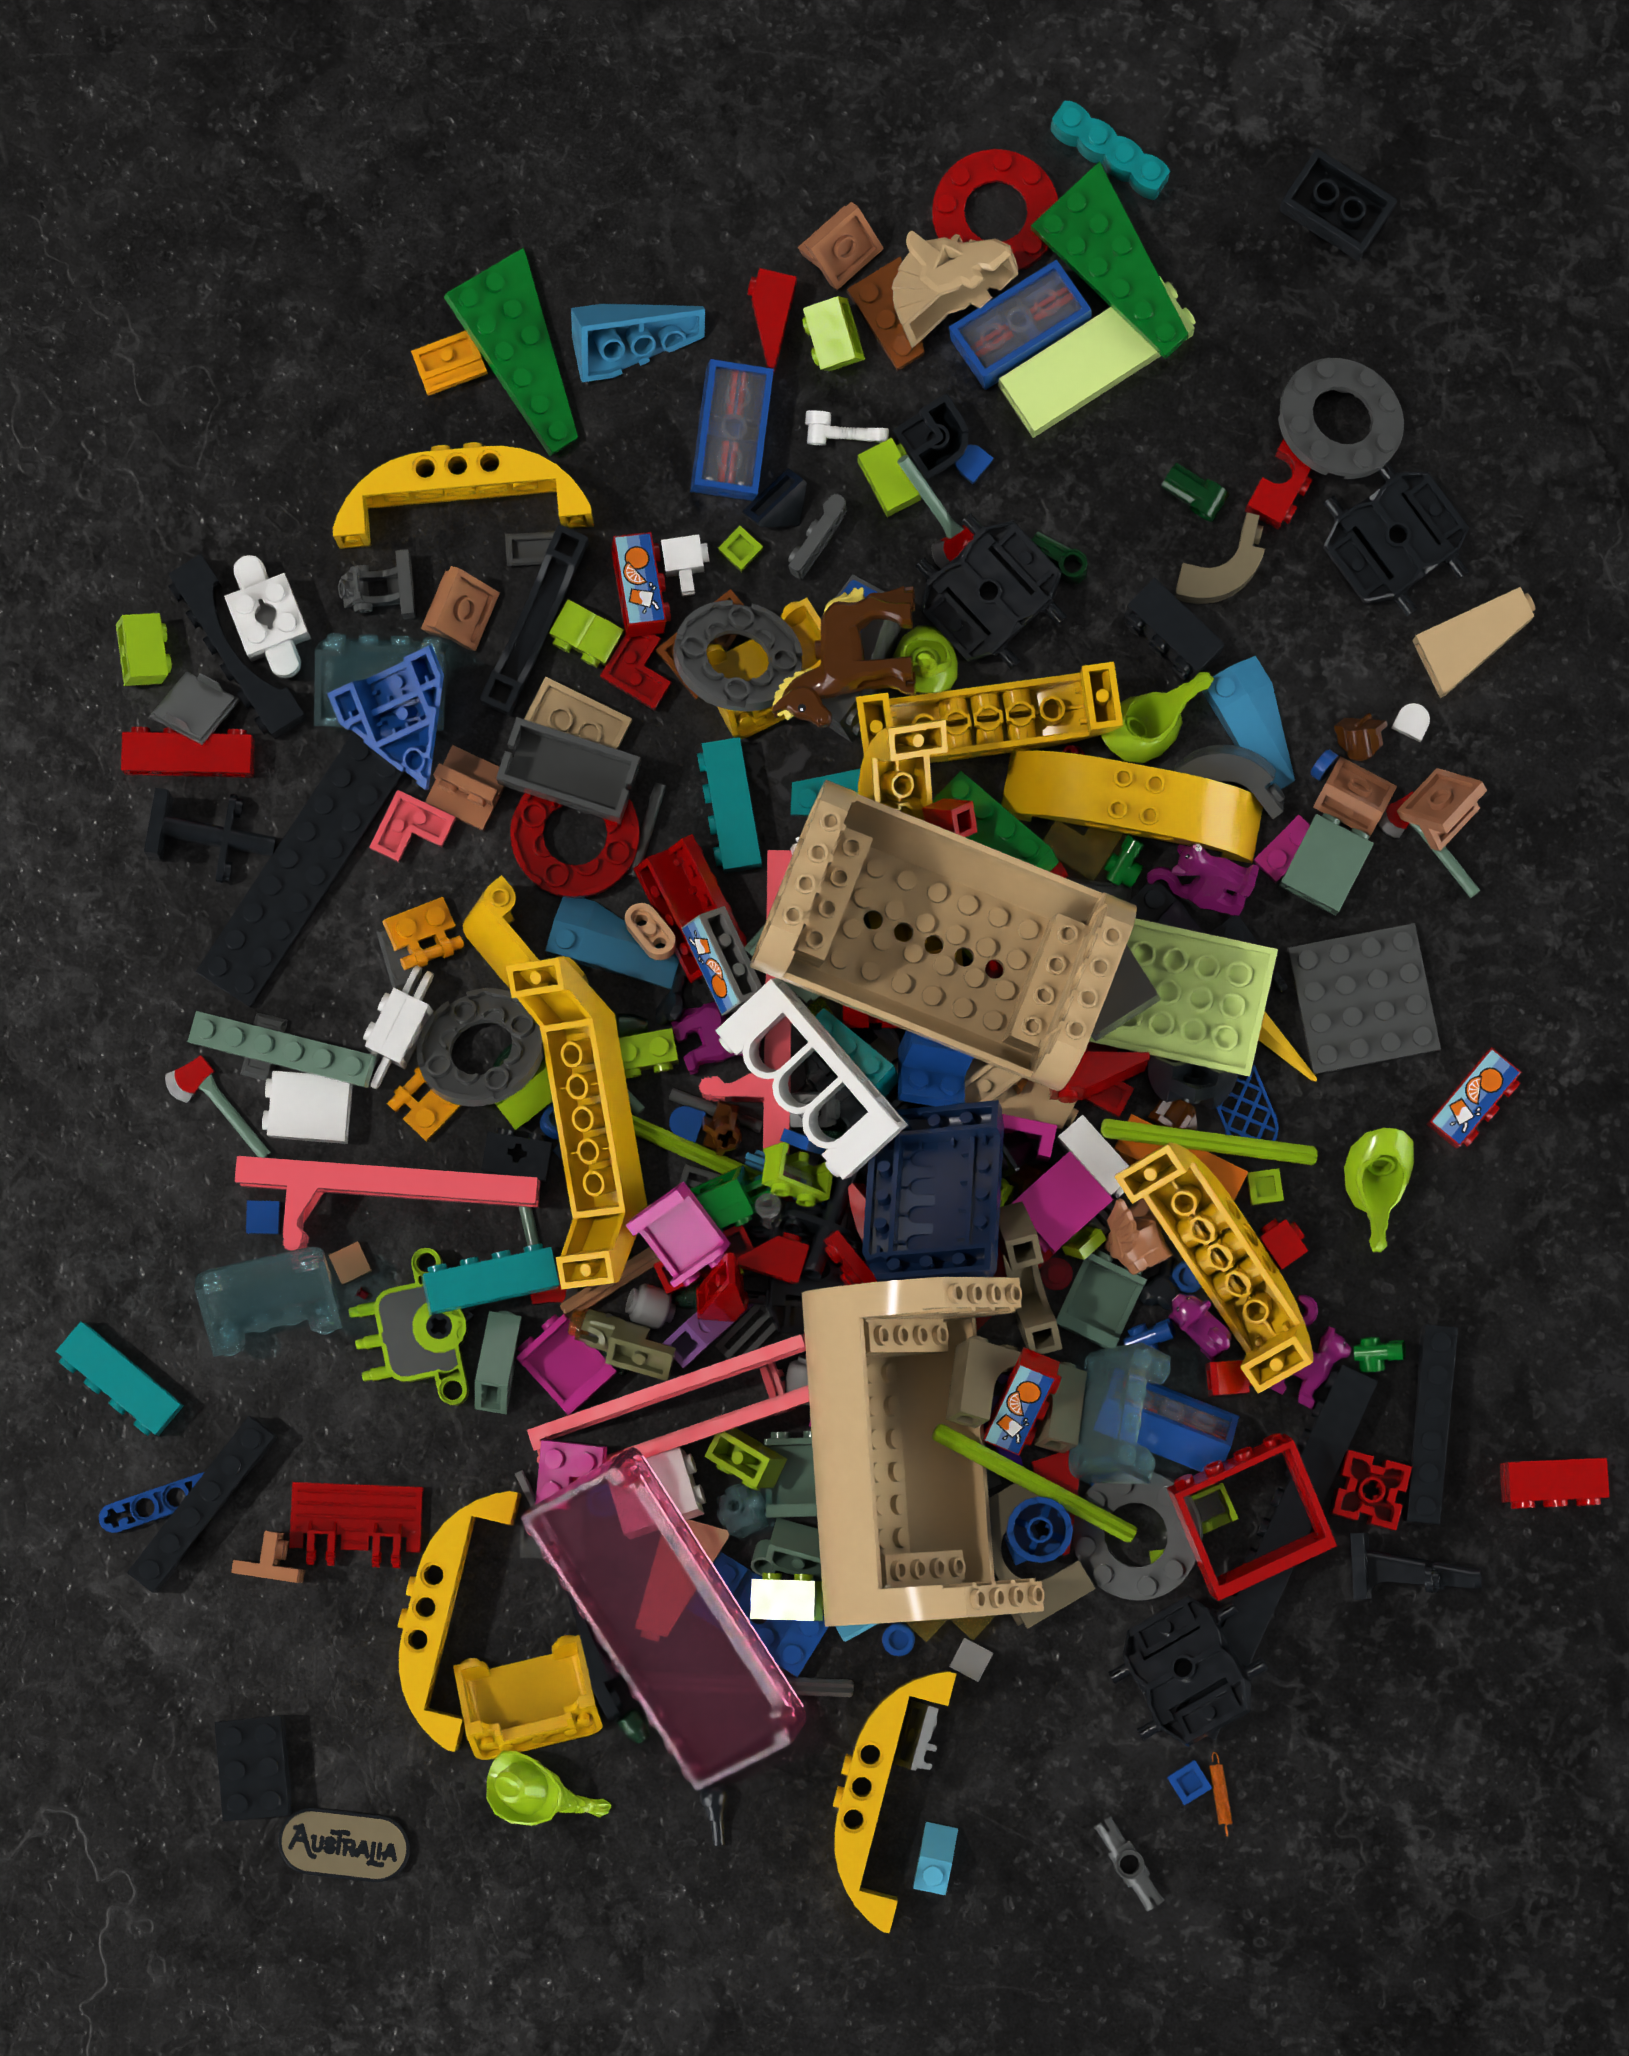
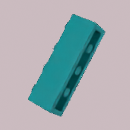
M740 737L702 743L703 752L697 753L700 772H707L709 783L702 786L705 804L712 803L714 815L708 816L711 835L717 834L719 847L713 848L716 867L723 866L724 874L762 868Z
M542 1243L523 1247L524 1253L511 1255L510 1250L491 1254V1260L479 1262V1257H472L460 1260V1266L447 1269L446 1263L428 1267V1273H424L421 1279L429 1316L557 1289L560 1284L552 1248H543Z
M80 1321L55 1351L61 1356V1359L58 1361L73 1374L76 1370L87 1377L83 1382L96 1394H99L101 1391L112 1398L108 1404L122 1415L126 1411L136 1419L133 1425L147 1436L151 1432L159 1436L184 1407L180 1401L85 1322Z

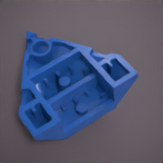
M432 645L403 657V662L367 679L352 681L327 693L339 724L347 730H352L364 739L363 742L398 770L407 772L417 780L416 784L424 790H429L444 674Z

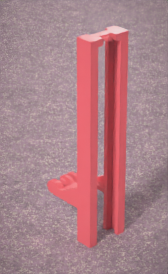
M791 850L767 851L766 920L791 860ZM766 974L765 984L775 977ZM786 1016L765 1035L764 1064L775 1070L780 1069L791 1059L792 1022ZM751 1072L732 1083H724L718 1076H712V1078L708 1076V1078L704 1077V1079H701L699 1090L705 1100H712L713 1102L720 1100L723 1102L764 1103L763 1149L782 1142L780 1139L784 1128L790 1130V1113L779 1106L774 1098L772 1088L774 1078H760ZM790 1075V1077H789V1082H788L789 1092H790V1093H791V1075ZM790 1144L788 1146V1153H786V1155H790Z
M237 1156L235 1182L240 1183L242 1187L286 1190L283 1226L284 1240L282 1242L285 1249L297 1254V1256L305 1253L307 1250L309 1236L303 1230L304 1223L324 1193L539 1208L541 1182L537 1177Z
M805 1333L528 1429L527 1432L533 1451L537 1450L538 1453L537 1462L539 1463L541 1440L556 1439L753 1369H760L769 1399L608 1454L605 1473L754 1421L795 1410V1407L809 1403L808 1385L785 1393V1381H781V1377L785 1375L783 1369H777L775 1362L805 1352ZM573 1477V1484L587 1479Z

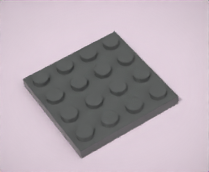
M1415 923L1287 948L1309 1059L1314 1075L1441 1050Z

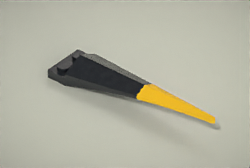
M1158 880L1153 885L1147 882L1128 901L1137 907L1136 919L1204 933L1180 901ZM1264 1012L1258 1040L1308 1079L1317 1081L1310 1068L1268 1014Z

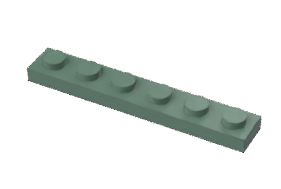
M199 1011L195 1013L187 1041L194 1045L365 1088L369 1086L377 1058L371 1054Z

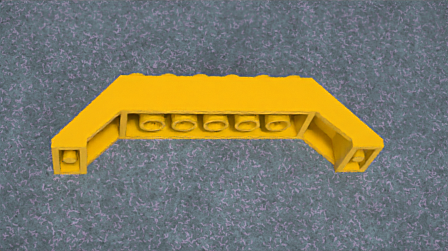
M564 957L506 966L511 998H517L540 1026L573 1218L561 1256L556 1257L561 1290L617 1283L620 1281L637 1234L633 1236L626 1225L636 1214L648 1206L615 1014Z

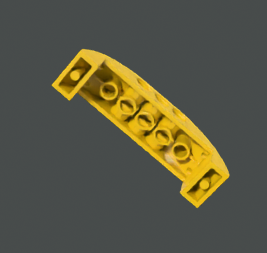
M471 442L463 444V448L450 449L448 445L433 446L431 451L408 454L390 460L371 471L358 482L346 497L333 526V537L339 549L371 546L368 508L557 492L561 525L567 528L593 527L594 520L591 506L584 493L572 477L557 464L539 454L521 448L482 446V443ZM489 466H498L492 472L485 471ZM457 469H466L462 474H453ZM427 471L434 472L430 477H421Z
M1114 662L1084 665L1081 667L1080 673L949 690L939 693L889 699L888 692L856 697L864 755L872 739L884 728L939 719L946 720L948 752L929 755L930 763L1057 746L1106 734L1123 727Z
M939 719L888 727L878 732L870 742L862 761L858 781V794L924 821L922 808L933 803L929 755L948 752L946 720ZM868 912L867 915L871 929H878L882 923L880 915L876 912ZM899 924L894 929V935L897 940L906 942L911 939L912 931L909 926ZM935 936L926 938L924 945L927 952L930 954L940 953L942 950L941 940ZM962 949L957 950L955 953V960L960 966H963Z
M1030 750L1011 752L1001 803L1018 820L1031 822L1032 816L1188 846L1197 843L1204 849L1220 851L1222 858L1253 863L1263 806L1253 793L1208 778L1095 756Z
M1169 1142L1115 1174V1179L1132 1204L1141 1198L1145 1200L1245 1351L1246 1356L1240 1367L1258 1394L1313 1363L1314 1357L1310 1337L1289 1286L1230 1194L1198 1157L1185 1147Z
M512 1491L495 1493L478 1499L458 1510L443 1523L432 1537L421 1558L416 1577L410 1576L406 1595L411 1596L408 1609L402 1608L398 1622V1628L403 1629L399 1647V1675L402 1691L409 1709L419 1725L435 1742L448 1751L455 1752L460 1749L465 1728L463 1716L430 1709L429 1706L475 1519L479 1517L514 1526L522 1496L521 1493ZM433 1566H439L443 1571V1579L439 1584H433L429 1580L428 1573ZM425 1598H430L435 1603V1611L429 1617L424 1615L420 1609L421 1603ZM417 1630L423 1631L427 1636V1644L422 1649L416 1647L413 1643V1635Z
M951 1671L934 1672L914 1678L896 1688L876 1706L868 1716L858 1735L853 1754L845 1755L841 1774L847 1775L844 1787L837 1786L833 1807L838 1808L834 1843L838 1872L844 1888L856 1908L871 1924L885 1933H890L898 1899L896 1896L860 1887L909 1696L948 1706L956 1678V1673ZM867 1745L876 1746L880 1751L878 1759L874 1762L864 1761L861 1758L862 1748ZM859 1777H865L871 1782V1788L866 1794H858L852 1788L853 1782ZM849 1810H858L863 1815V1820L858 1826H849L845 1823L844 1816Z

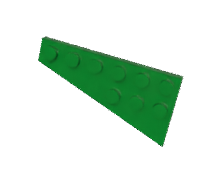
M1099 161L1031 225V230L1166 359L1188 339V332Z
M523 247L447 292L444 299L548 455L552 456L575 442L578 435Z

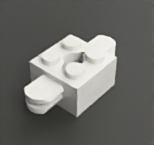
M243 556L234 564V575L240 590L224 597L246 654L251 662L267 657L270 668L279 678H292L301 669V659L295 645L307 641L311 637L285 573L269 578L264 564L256 556Z
M415 965L402 991L393 988L391 994L387 992L384 994L377 1009L381 1011V1014L376 1023L370 1022L363 1036V1039L366 1040L365 1047L371 1055L377 1057L374 1068L379 1058H382L370 1087L376 1090L381 1085L391 1063L403 1069L406 1068L417 1046L420 1033L434 1012L429 1004L422 1002L433 980L434 973L427 971L414 996H411L422 972V967Z

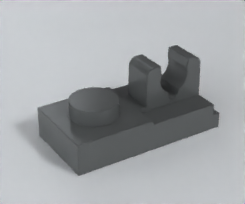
M911 1700L894 1764L914 1771L917 1768L926 1770L932 1768V1764L924 1761V1756L928 1750L933 1752L937 1750L936 1745L928 1742L931 1740L932 1732L937 1725L939 1708Z

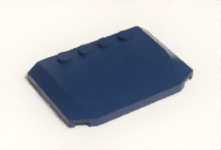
M999 1100L896 1110L908 1126L868 1161L862 1253L877 1282L932 1277H993L997 1270L1004 1139L1002 1107Z

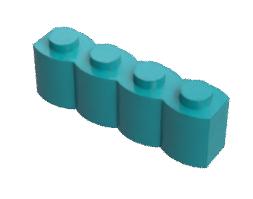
M1064 101L1053 116L1050 130L1060 142L1068 146L1077 147L1080 154L1090 162L1097 164L1100 161L1112 177L1123 182H1129L1132 189L1140 196L1155 200L1168 182L1170 170L1162 160L1153 155L1144 154L1142 149L1131 139L1117 136L1110 125L1102 120L1091 118L1089 113L1079 104L1072 101Z

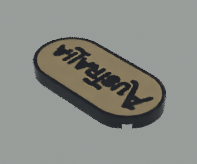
M305 1808L292 1814L284 1822L279 1833V1850L284 1861L295 1871L308 1875L383 1882L400 1873L410 1856V1841L403 1827L394 1819L383 1815L323 1808Z

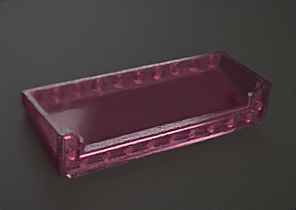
M631 1447L524 1512L520 1518L523 1521L526 1532L537 1542L544 1560L551 1564L555 1570L560 1585L565 1591L569 1592L575 1601L578 1613L587 1620L593 1629L596 1641L605 1648L611 1657L614 1669L622 1674L629 1685L631 1695L640 1702L646 1712L649 1723L658 1730L664 1740L667 1751L674 1755L681 1766L683 1776L688 1782L692 1783L696 1791L793 1743L806 1723V1712L801 1701L647 1460L637 1448Z

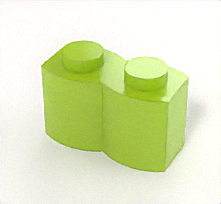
M567 600L549 634L555 639L552 643L553 645L567 653L571 649L583 654L580 658L581 660L598 668L599 664L607 665L625 636V631L584 607Z

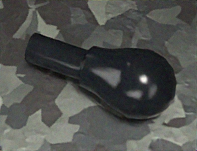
M718 1781L708 1782L700 1791L701 1803L707 1813L708 1820L711 1821L714 1846L726 1844L724 1819L726 1818L729 1799L727 1788Z

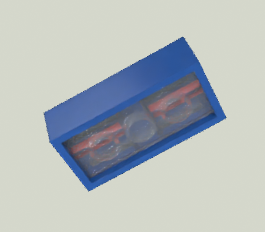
M1056 259L992 299L981 309H976L949 326L950 339L984 390H987L998 383L999 378L1092 319V311Z
M710 359L705 372L690 492L753 501L758 495L774 369Z
M1117 1368L1104 1399L1095 1431L1202 1472L1207 1464L1218 1460L1222 1462L1226 1460L1232 1446L1239 1416Z

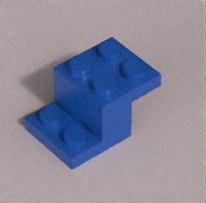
M906 1030L898 1047V1100L935 1107L965 1103V1075L974 1057Z

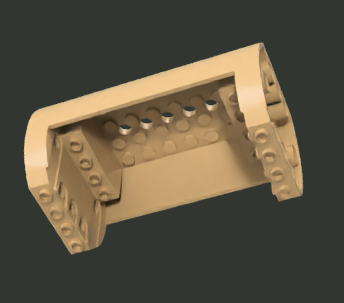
M825 780L805 822L756 945L750 968L1055 1091H1061L1069 1082L1087 1048L1132 932L1137 907L1135 904L1105 892H1098L857 794L856 791ZM876 912L880 915L882 923L878 929L873 930L866 927L864 924L866 913ZM905 924L910 927L912 937L909 941L901 942L896 939L894 929L897 925ZM930 936L939 938L942 942L941 952L938 954L927 952L924 945L926 938ZM967 949L971 952L973 961L969 966H960L956 962L955 953L957 950ZM989 961H997L1002 965L1003 974L1000 978L993 979L986 974L985 967Z
M932 1277L844 1285L802 1292L825 1627L1044 1611L1042 1581H1036L1035 1578L995 1581L987 1468L932 1439L935 1427L938 1424H944L985 1446V1441H983V1424L973 1428L946 1420L956 1345L969 1337L977 1336L976 1318L1015 1313L1016 1309L1021 1308L1022 1290L1019 1278Z

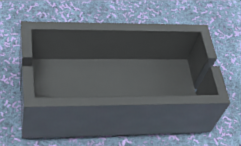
M516 717L507 744L509 751L515 752L513 757L511 752L505 751L496 777L498 784L621 824L630 799L629 790H633L641 766L640 757Z

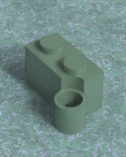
M777 1518L771 1540H761L756 1544L751 1561L752 1570L762 1576V1573H775L776 1570L791 1575L814 1574V1581H822L818 1529Z

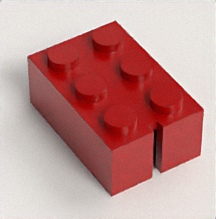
M1607 1458L1500 1463L1502 1503L1511 1502V1509L1535 1508V1501H1543L1544 1507L1568 1506V1500L1575 1499L1576 1506L1601 1505V1498H1609Z

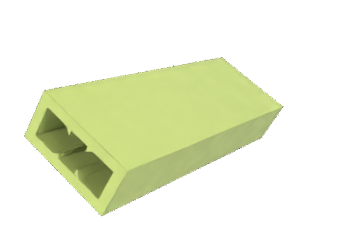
M1160 277L1188 332L1189 339L1193 336L1195 330L1193 326L1196 324L1195 319L1186 307L1182 309L1176 301L1178 294L1169 281L1164 283ZM1110 307L999 378L998 386L1034 438L1161 357V355Z

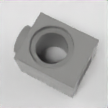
M796 1092L791 1095L799 1103L809 1104L821 1092ZM836 1094L821 1108V1115L818 1118L819 1127H830L836 1124V1119H839L840 1102L836 1100ZM789 1112L790 1127H803L802 1119L804 1113L794 1114Z

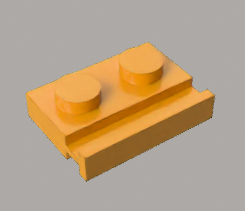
M466 330L411 351L428 396L488 374L481 354Z

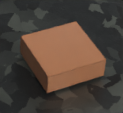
M358 1241L328 1255L342 1285L372 1272Z

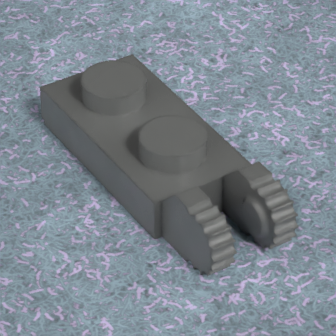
M834 494L828 497V501L826 500L823 504L824 514L819 521L815 519L806 532V536H808L801 547L797 545L788 558V562H790L788 566L790 573L799 580H803L844 519L847 506L842 495Z

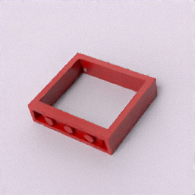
M1275 1433L1263 1439V1444L1254 1448H1241L1233 1453V1458L1224 1462L1221 1460L1211 1462L1204 1466V1471L1194 1476L1192 1474L1183 1475L1174 1481V1485L1166 1488L1210 1594L1218 1601L1337 1546L1294 1439L1286 1434ZM1282 1452L1314 1532L1216 1577L1184 1497Z

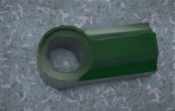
M1175 463L1161 485V488L1187 503L1190 510L1209 522L1214 520L1230 495L1218 483L1209 479L1203 480L1178 463Z
M1037 531L1032 538L1033 542L1062 571V580L1069 584L1082 582L1088 572L1085 554L1080 550L1070 549ZM1075 560L1082 565V568L1076 573H1070L1065 570V564Z

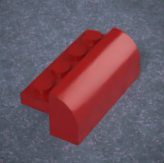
M693 834L680 839L669 849L647 857L633 868L651 906L675 935V954L690 983L704 978L681 929L695 917L725 906L743 946L747 945L746 936L740 930L732 914L731 906L725 900L718 886L717 878L711 872L703 856L702 848L697 844Z

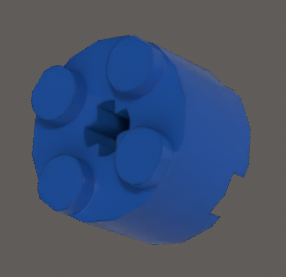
M1035 1497L1024 1500L1013 1509L1008 1517L1006 1533L1008 1542L1017 1555L1027 1561L1043 1563L1056 1559L1066 1551L1071 1543L1073 1526L1071 1518L1063 1505L1051 1498ZM1040 1520L1046 1523L1044 1528L1049 1529L1047 1536L1041 1535L1039 1539H1035L1033 1537L1034 1532L1030 1531V1527L1032 1524L1037 1525Z

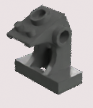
M409 550L395 551L397 567L392 569L369 571L368 565L350 567V570L341 576L338 584L339 597L344 601V608H353L354 613H368L373 611V607L400 604L404 620L416 619ZM387 580L388 595L369 596L368 582Z

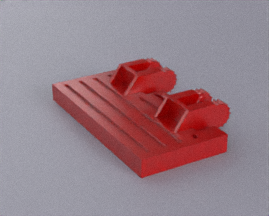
M292 1482L289 1548H304L305 1534H307L306 1564L314 1565L317 1558L316 1536L317 1534H328L327 1566H335L337 1535H341V1550L364 1551L370 1550V1536H373L372 1567L380 1568V1563H382V1536L393 1537L391 1563L393 1568H400L402 1537H407L406 1552L421 1553L424 1487Z

